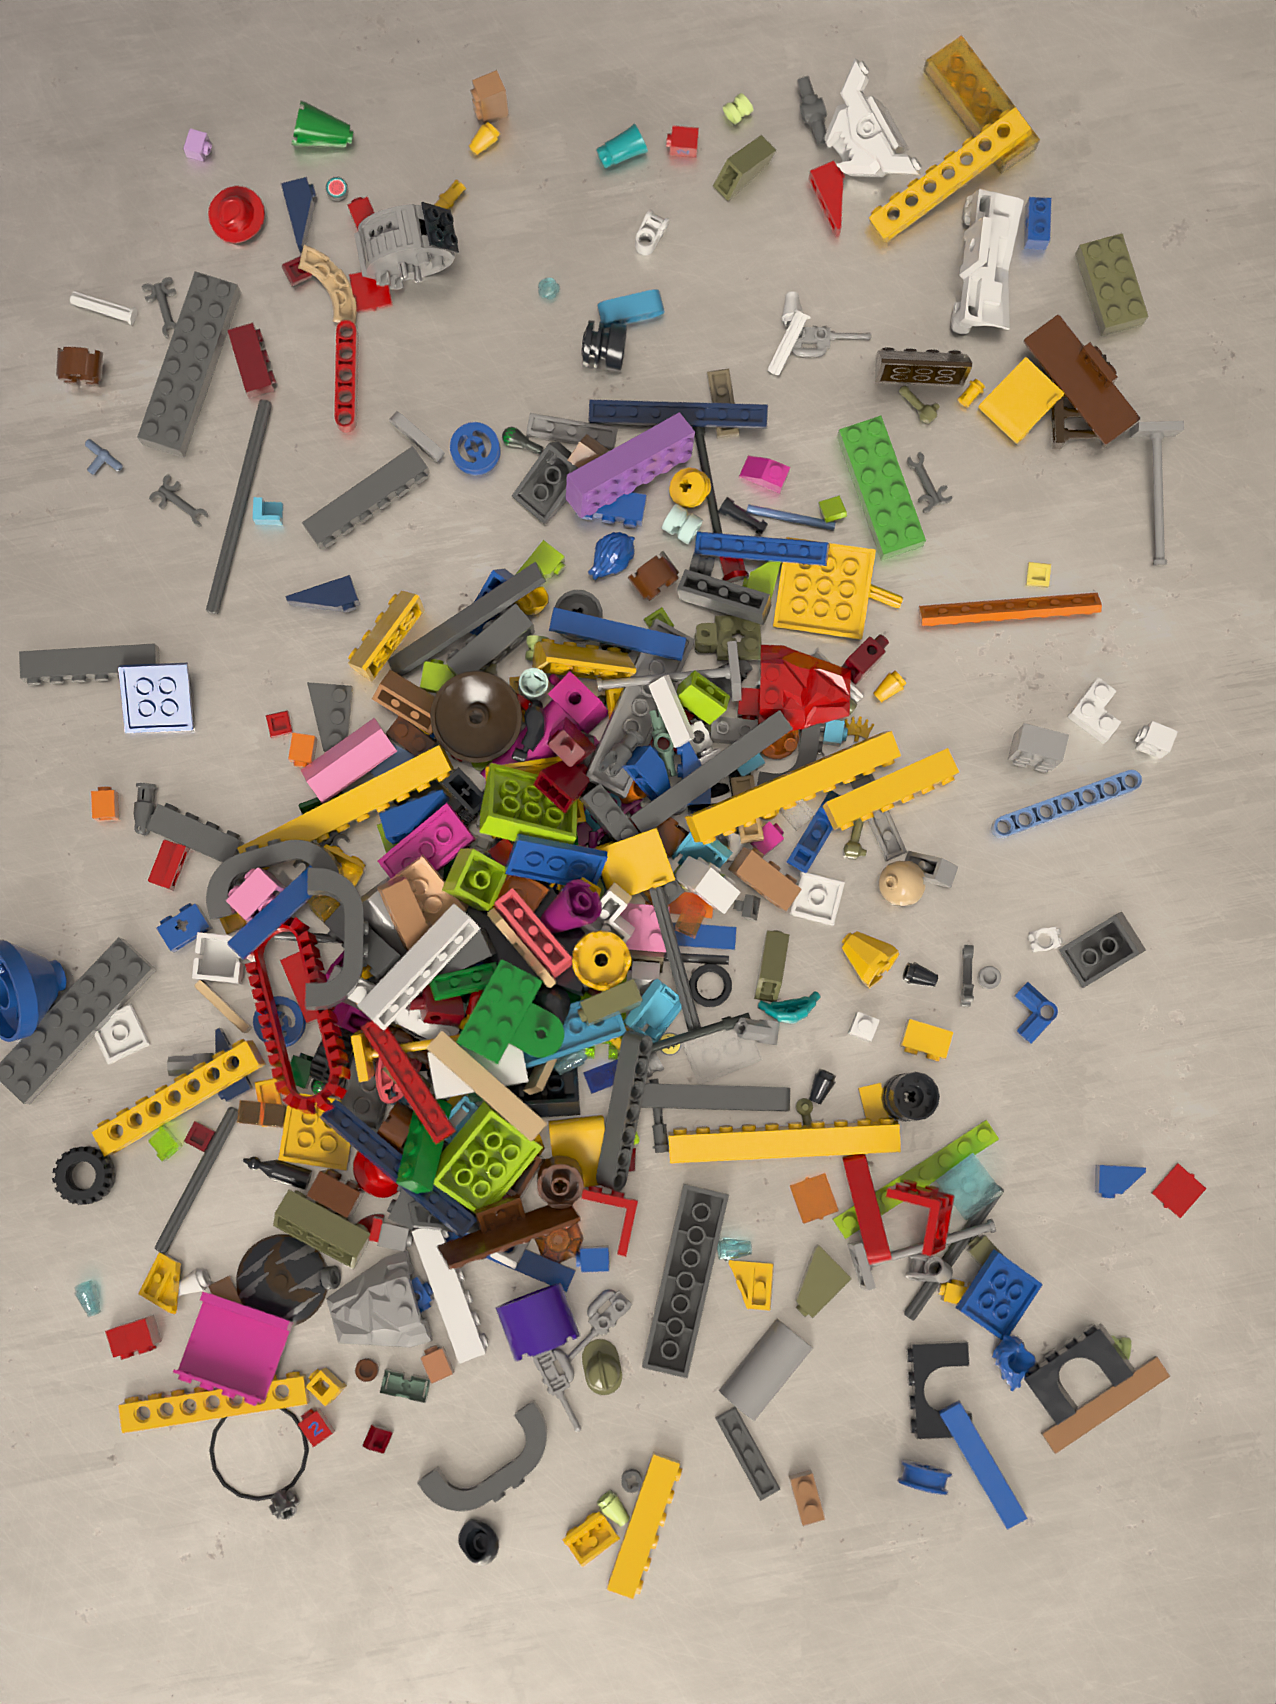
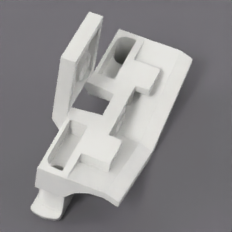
M978 189L973 195L967 196L964 205L963 221L969 228L964 231L963 240L966 241L964 260L960 266L959 274L963 278L964 283L961 302H956L953 307L951 319L953 331L959 334H967L972 326H995L1006 330L1010 329L1008 270L1024 200Z

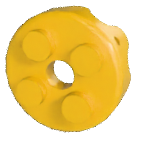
M594 931L582 937L576 944L572 953V965L576 976L583 984L597 990H608L625 979L631 965V955L625 942L616 934L608 931ZM599 953H604L608 957V961L604 966H598L594 962L595 956Z

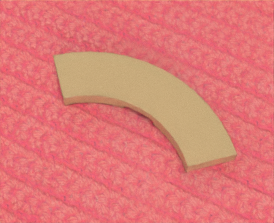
M304 245L298 268L314 275L327 289L333 304L332 321L340 323L343 320H349L355 325L357 314L356 300L353 297L350 282L346 275L329 260L328 256L312 247Z
M494 908L488 912L489 918L510 943L514 945L515 949L547 987L551 988L556 984L555 980Z

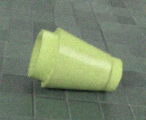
M608 1491L597 1501L599 1510L618 1524L619 1527L626 1524L630 1519L616 1493L613 1494L611 1491Z

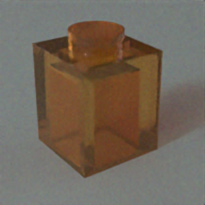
M691 901V904L685 902L674 930L695 939L707 911L703 909L704 906L694 901Z

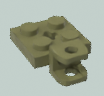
M727 615L715 616L714 623H701L696 626L694 643L697 652H716L717 660H728L727 642L736 641L738 660H760L762 645L760 624ZM735 634H740L744 638H741V641L737 642V639L732 638V636H734Z

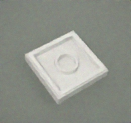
M801 871L797 886L802 890L793 901L789 915L834 926L845 882L810 872L805 874Z
M131 1003L118 1009L110 1017V1020L94 1034L107 1064H111L150 1045Z

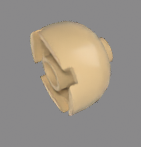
M895 861L890 863L883 869L879 877L880 892L888 902L894 905L907 906L915 904L925 891V884H923L924 872L919 865L912 861Z

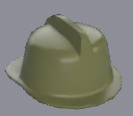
M596 1339L589 1342L582 1353V1364L588 1387L599 1395L614 1393L622 1382V1370L616 1347L605 1339Z

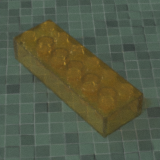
M962 35L926 59L923 69L924 73L973 138L981 133L980 130L988 123L994 124L998 121V117L1005 110L1015 108V105ZM1003 128L999 130L998 135L1006 137L1010 131ZM1032 128V134L993 163L1000 174L1037 149L1040 138ZM984 142L980 145L983 151H988L992 146L989 142Z

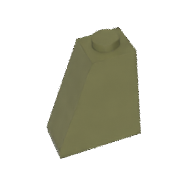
M760 135L726 160L713 187L729 201L770 163L776 149Z
M767 930L754 999L777 1002L783 980L790 934H785L778 930Z
M632 979L581 1001L579 1004L580 1009H577L581 1022H586L588 1027L637 1008L643 1000L635 980Z
M818 1244L814 1247L795 1301L798 1303L796 1308L804 1317L809 1314L814 1318L852 1279Z

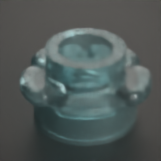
M545 278L538 284V293L542 298L553 299L560 291L559 284L553 278Z

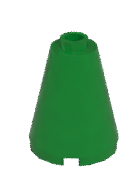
M300 101V106L304 108H299L293 137H296L297 140L292 139L291 145L346 147L347 143L351 144L354 133L353 130H350L351 125L305 101Z

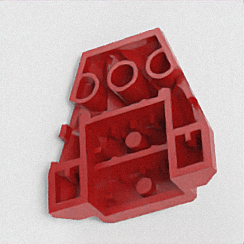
M761 645L758 725L778 710L781 711L793 728L789 732L806 729L809 726L827 723L850 715L851 670L784 645Z

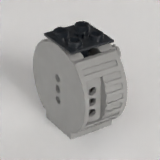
M421 202V205L408 204L384 209L365 218L359 224L358 232L354 233L362 276L375 279L376 285L385 286L390 284L391 289L397 290L404 287L403 281L414 279L416 283H420L423 281L422 277L435 274L447 268L455 259L454 253H459L458 239L455 235L454 219L451 210Z

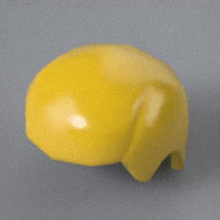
M540 586L514 602L513 605L517 604L525 615H537L549 603V595L546 589Z

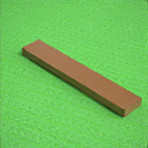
M1155 1356L1137 1368L1132 1377L1116 1387L1112 1385L1079 1407L1076 1414L1059 1425L1054 1424L1041 1434L1056 1454L1168 1379L1170 1375L1158 1357Z

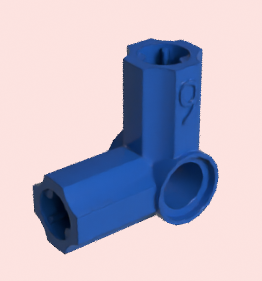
M1027 982L1015 997L1032 1014L1016 1031L1032 1044L1057 1017L1058 1009L1054 1003L1050 1002ZM1043 1006H1050L1053 1009L1051 1018H1044L1041 1015V1008Z

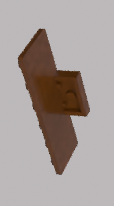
M1056 315L1024 339V344L1104 445L1109 444L1140 420V416L1114 385L1118 378L1115 368L1110 363H1106L1102 358L1101 350L1097 346H1093L1091 342L1084 346L1060 315Z
M516 1194L475 1209L480 1230L464 1235L462 1239L459 1237L437 1246V1249L449 1270L459 1269L472 1261L483 1260L491 1254L507 1251L515 1245L526 1244L534 1238L550 1235L553 1231L561 1228H569L575 1223L580 1222L581 1219L573 1206L557 1209L545 1205L525 1213L521 1197Z

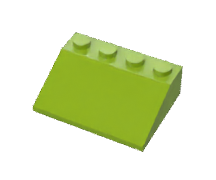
M490 763L480 813L479 833L515 841L517 835L521 834L573 844L577 838V800L564 813L533 785L538 777L537 774Z
M483 1101L441 1153L434 1185L475 1213V1209L500 1201L543 1147L535 1140L529 1141L487 1102Z

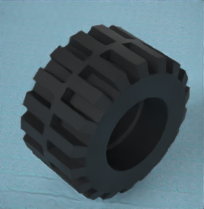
M340 1027L342 1036L338 1038L343 1040L345 1049L341 1051L347 1054L349 1063L339 1064L338 1066L342 1065L349 1068L351 1057L354 1056L351 1036L354 1033ZM321 1040L310 1066V1077L327 1084L330 1068L324 1044ZM339 1078V1082H338V1085H337V1086H339V1085L343 1082L344 1079H340V1078Z
M91 1146L75 1147L69 1149L70 1151L64 1152L61 1155L62 1158L57 1159L55 1162L57 1167L53 1168L52 1173H55V1178H52V1182L56 1183V1192L62 1194L60 1197L63 1200H69L68 1202L71 1204L85 1205L102 1200L103 1196H107L110 1192L108 1190L114 1185L112 1180L115 1178V1173L112 1168H115L114 1164L109 1161L111 1158L109 1156L104 1157L100 1149H95V1147ZM80 1162L90 1163L95 1170V1181L88 1189H80L73 1181V1170Z

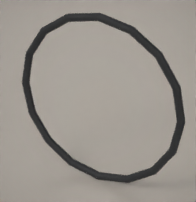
M281 1408L280 1410L292 1417L301 1431L304 1445L301 1469L292 1482L281 1489L288 1491L294 1487L305 1470L309 1448L307 1437L298 1426L299 1420L296 1415L286 1408ZM227 1417L221 1418L213 1430L209 1447L212 1470L223 1487L240 1498L254 1501L271 1499L274 1494L256 1497L238 1492L224 1481L217 1470L213 1449L217 1432Z

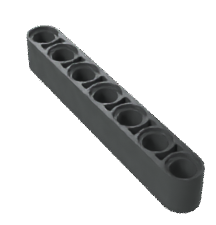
M631 1030L623 1035L596 1174L598 1185L617 1192L621 1191L627 1182L653 1043L650 1036Z
M645 1083L641 1108L790 1111V1088Z

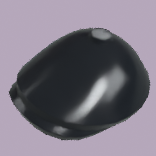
M547 985L540 986L532 1001L535 1005L554 1014L564 1025L571 1004L568 993L562 987L553 985L551 988L547 987Z
M469 1520L462 1527L458 1536V1543L467 1558L473 1564L481 1566L492 1562L499 1550V1540L494 1530L486 1523L476 1520Z

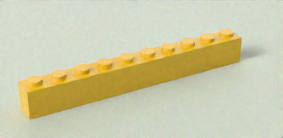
M892 731L881 732L687 815L685 819L694 842H703V845L715 841V836L723 833L724 836L736 832V827L740 825L748 827L757 823L756 819L761 816L765 819L776 815L777 809L782 807L784 810L790 809L797 805L796 801L811 800L817 797L816 793L821 790L826 793L836 789L835 784L840 782L847 784L856 780L855 776L862 773L865 776L875 772V767L882 765V767L895 763L894 759L900 757L901 754Z
M438 745L237 849L241 854L246 852L245 848L259 845V848L268 846V841L281 839V842L304 840L321 843L330 838L329 833L335 830L337 833L350 828L349 823L355 820L360 823L370 818L369 813L375 810L378 813L390 807L389 803L396 799L398 803L411 797L410 792L416 789L418 792H421L431 787L429 783L436 779L438 782L445 780L450 775L449 772L455 769L441 745Z
M892 1117L880 1118V1122H871V1119L863 1118L857 1119V1123H848V1120H835L834 1124H825V1121H812L811 1125H802L801 1122H790L788 1126H779L778 1123H767L765 1127L745 1124L742 1125V1128L733 1129L731 1125L719 1126V1129L710 1130V1127L702 1126L696 1127V1131H687V1128H674L673 1132H668L670 1163L901 1152L900 1124L898 1121H894Z

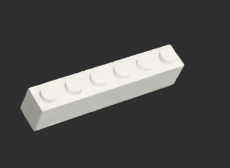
M453 904L357 1006L384 1031L476 934L480 927L458 906Z
M423 1228L412 1230V1235L459 1364L486 1354V1347L489 1345L485 1334H480L478 1325H481L477 1312L472 1313L470 1303H473L470 1292L463 1288L462 1281H465L461 1268L449 1270L437 1249L438 1245L447 1242L445 1238L449 1237L448 1231Z

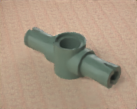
M659 709L657 710L658 717L656 710L649 711L653 726L652 747L658 751L659 757L664 761L668 777L677 776L673 755H675L674 745ZM660 737H664L669 741V747L666 750L660 749L657 745Z

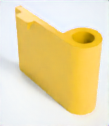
M1025 357L982 401L978 408L1018 444L1031 431L1033 426L1058 402L1064 393Z
M657 828L615 843L608 842L593 848L607 851L608 858L601 873L607 890L615 882L631 896L675 880Z
M595 1115L548 1121L552 1157L563 1155L574 1158L582 1169L584 1187H589V1185L598 1186L596 1174L605 1131L604 1116ZM558 1180V1184H562L563 1180Z

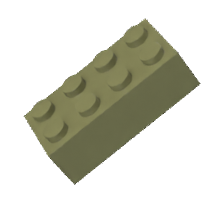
M1123 233L1080 244L1075 255L1100 335L1104 336L1143 325L1148 318V313Z
M288 1190L274 1214L273 1226L354 1269L368 1245L371 1234L367 1232L368 1229L358 1223L352 1224L347 1221V1217L337 1212L334 1214L328 1211L326 1206L317 1201L312 1202L306 1199L307 1196L300 1191L295 1190L293 1192Z

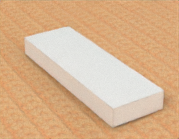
M669 675L663 676L648 685L674 747H680L694 739L695 735Z

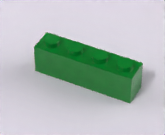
M437 1099L436 1101L449 1119L452 1105L443 1099ZM413 1111L409 1125V1132L396 1183L414 1193L430 1192L433 1189L444 1140L435 1144L415 1111Z

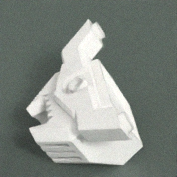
M855 58L840 92L845 104L837 106L824 137L826 145L829 148L833 146L843 162H839L837 165L843 173L850 176L921 175L919 170L922 169V166L916 157L912 158L906 154L909 148L888 109L872 95L865 96L864 90L869 81L867 75L869 69L863 60L859 61Z

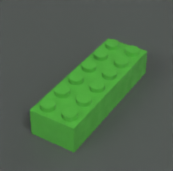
M882 416L839 429L837 438L880 559L884 560L923 547L926 539Z

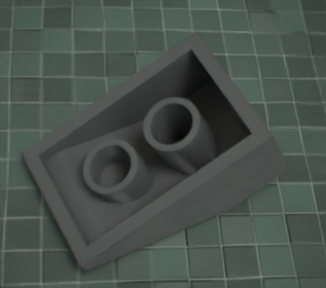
M559 441L549 443L512 494L515 500L544 524H547L567 501V474L578 469V467L568 461L572 452Z
M1120 912L1063 946L1059 951L1082 988L1143 953L1146 949L1123 912Z

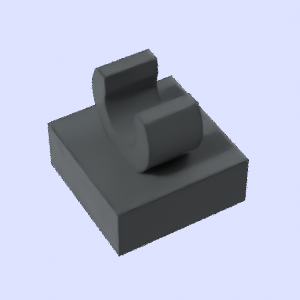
M745 894L744 901H734L733 909L742 911V917L757 921L761 898Z

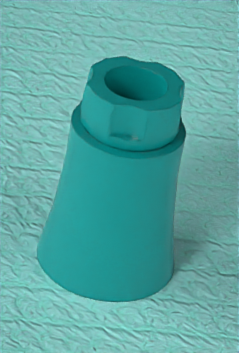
M635 123L624 132L605 142V145L596 149L604 168L648 152L643 137Z

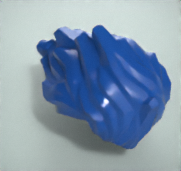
M612 532L599 539L595 547L593 567L588 571L589 575H592V578L597 580L598 577H604L612 573L617 574L623 571L634 557L633 541L635 538L628 536L626 533Z
M1006 1334L995 1348L992 1358H996L995 1365L999 1366L1002 1379L1007 1380L1011 1391L1021 1387V1380L1028 1373V1369L1035 1365L1036 1361L1035 1355L1027 1351L1024 1342L1018 1336H1008Z

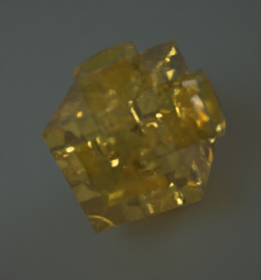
M313 895L307 901L312 913L323 923L341 905L334 898L325 895Z

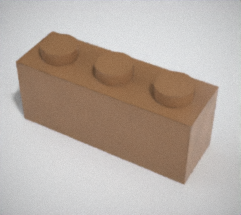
M497 70L472 80L473 89L470 92L473 97V110L477 120L482 119L485 125L487 122L491 124L508 117L506 90Z
M389 670L379 684L372 700L428 734L432 733L430 712L435 696Z
M743 847L728 870L774 906L787 911L802 890L796 885L798 881L787 873L784 876L779 872L781 868L774 862H766L763 859L764 854L753 847L750 850Z
M400 875L378 886L377 889L404 949L409 951L432 925L429 920L425 921L422 914L425 912L424 906L420 900H416L413 894L416 891L411 879L407 880V878Z

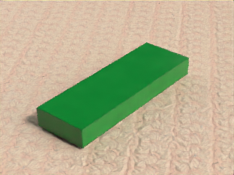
M496 962L435 976L429 982L434 1000L438 1001L485 990L497 968Z

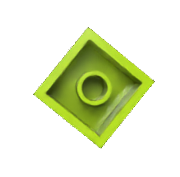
M473 848L460 849L442 891L479 911H490L506 879L505 866Z

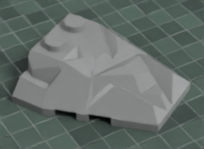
M408 1251L384 1257L326 1298L338 1343L413 1347L433 1341L427 1318L422 1319L410 1278V1274H413L414 1271Z

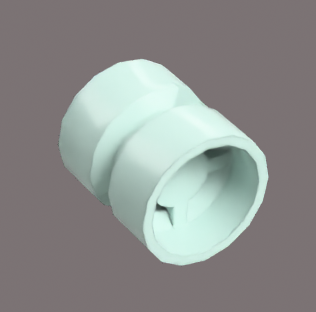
M675 504L666 517L662 529L671 535L678 534V539L689 545L700 529L703 519L693 513L688 515L685 508Z
M538 668L526 669L519 678V694L530 702L535 699L540 701L545 696L548 689L547 675Z

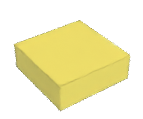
M1028 562L1026 585L1048 588L1051 564Z

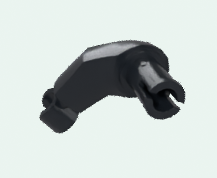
M536 699L531 701L532 704L529 703L528 709L524 714L527 732L521 741V744L524 745L523 750L516 747L511 757L518 762L525 761L528 751L531 750L533 752L545 736L546 713L543 710L542 702Z

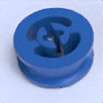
M470 422L462 425L454 432L450 441V452L456 466L467 474H485L491 471L499 461L501 448L497 435L489 426L483 423ZM476 435L487 438L491 443V451L486 458H484L486 456V448L483 440ZM464 440H466L464 444L469 459L475 462H468L461 457L460 447ZM476 445L479 451L474 452L472 446Z
M274 996L276 1007L287 1006L295 1016V1025L291 1027V1018L285 1015V1013L277 1011L278 1017L280 1019L283 1018L282 1022L284 1025L281 1029L282 1033L287 1032L284 1040L286 1047H289L303 1036L306 1021L298 1003L287 997ZM255 1011L253 1017L254 1031L261 1041L268 1042V1040L263 1038L261 1031L265 1027L260 1025L258 1016L262 1014Z
M902 1460L901 1464L904 1466L902 1477H898V1483L929 1493L948 1495V1490L945 1488L947 1479L952 1477L951 1472L928 1464Z

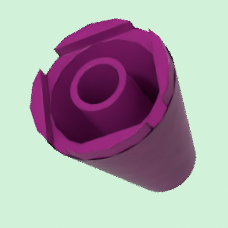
M582 880L569 882L543 912L540 921L551 934L592 924L601 915L602 903L597 892L593 893L588 888L591 886L590 884Z

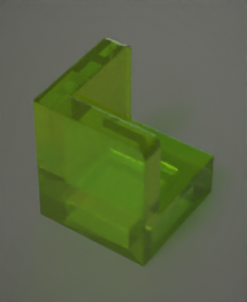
M162 1125L148 1142L157 1151V1157L162 1162H165L180 1150L183 1145L166 1125Z

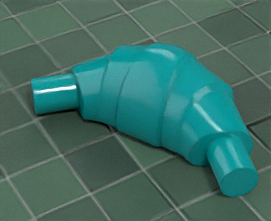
M814 991L809 997L804 996L798 999L772 1003L761 1000L758 1004V1009L765 1011L767 1015L778 1020V1022L795 1024L808 1016L821 996L818 992Z

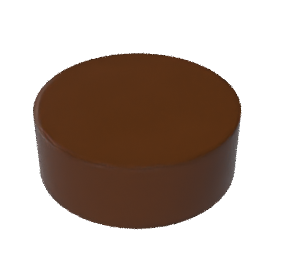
M371 1358L360 1360L355 1367L357 1378L363 1382L374 1380L379 1372L377 1362Z

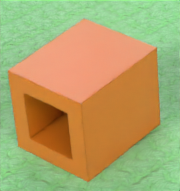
M292 733L288 760L294 763L293 766L304 768L314 761L318 740L316 736Z
M98 787V791H91L92 818L96 821L119 820L118 792L112 790V787Z

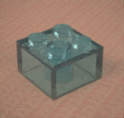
M974 1153L936 1180L945 1193L955 1195L953 1204L965 1220H968L1003 1194Z

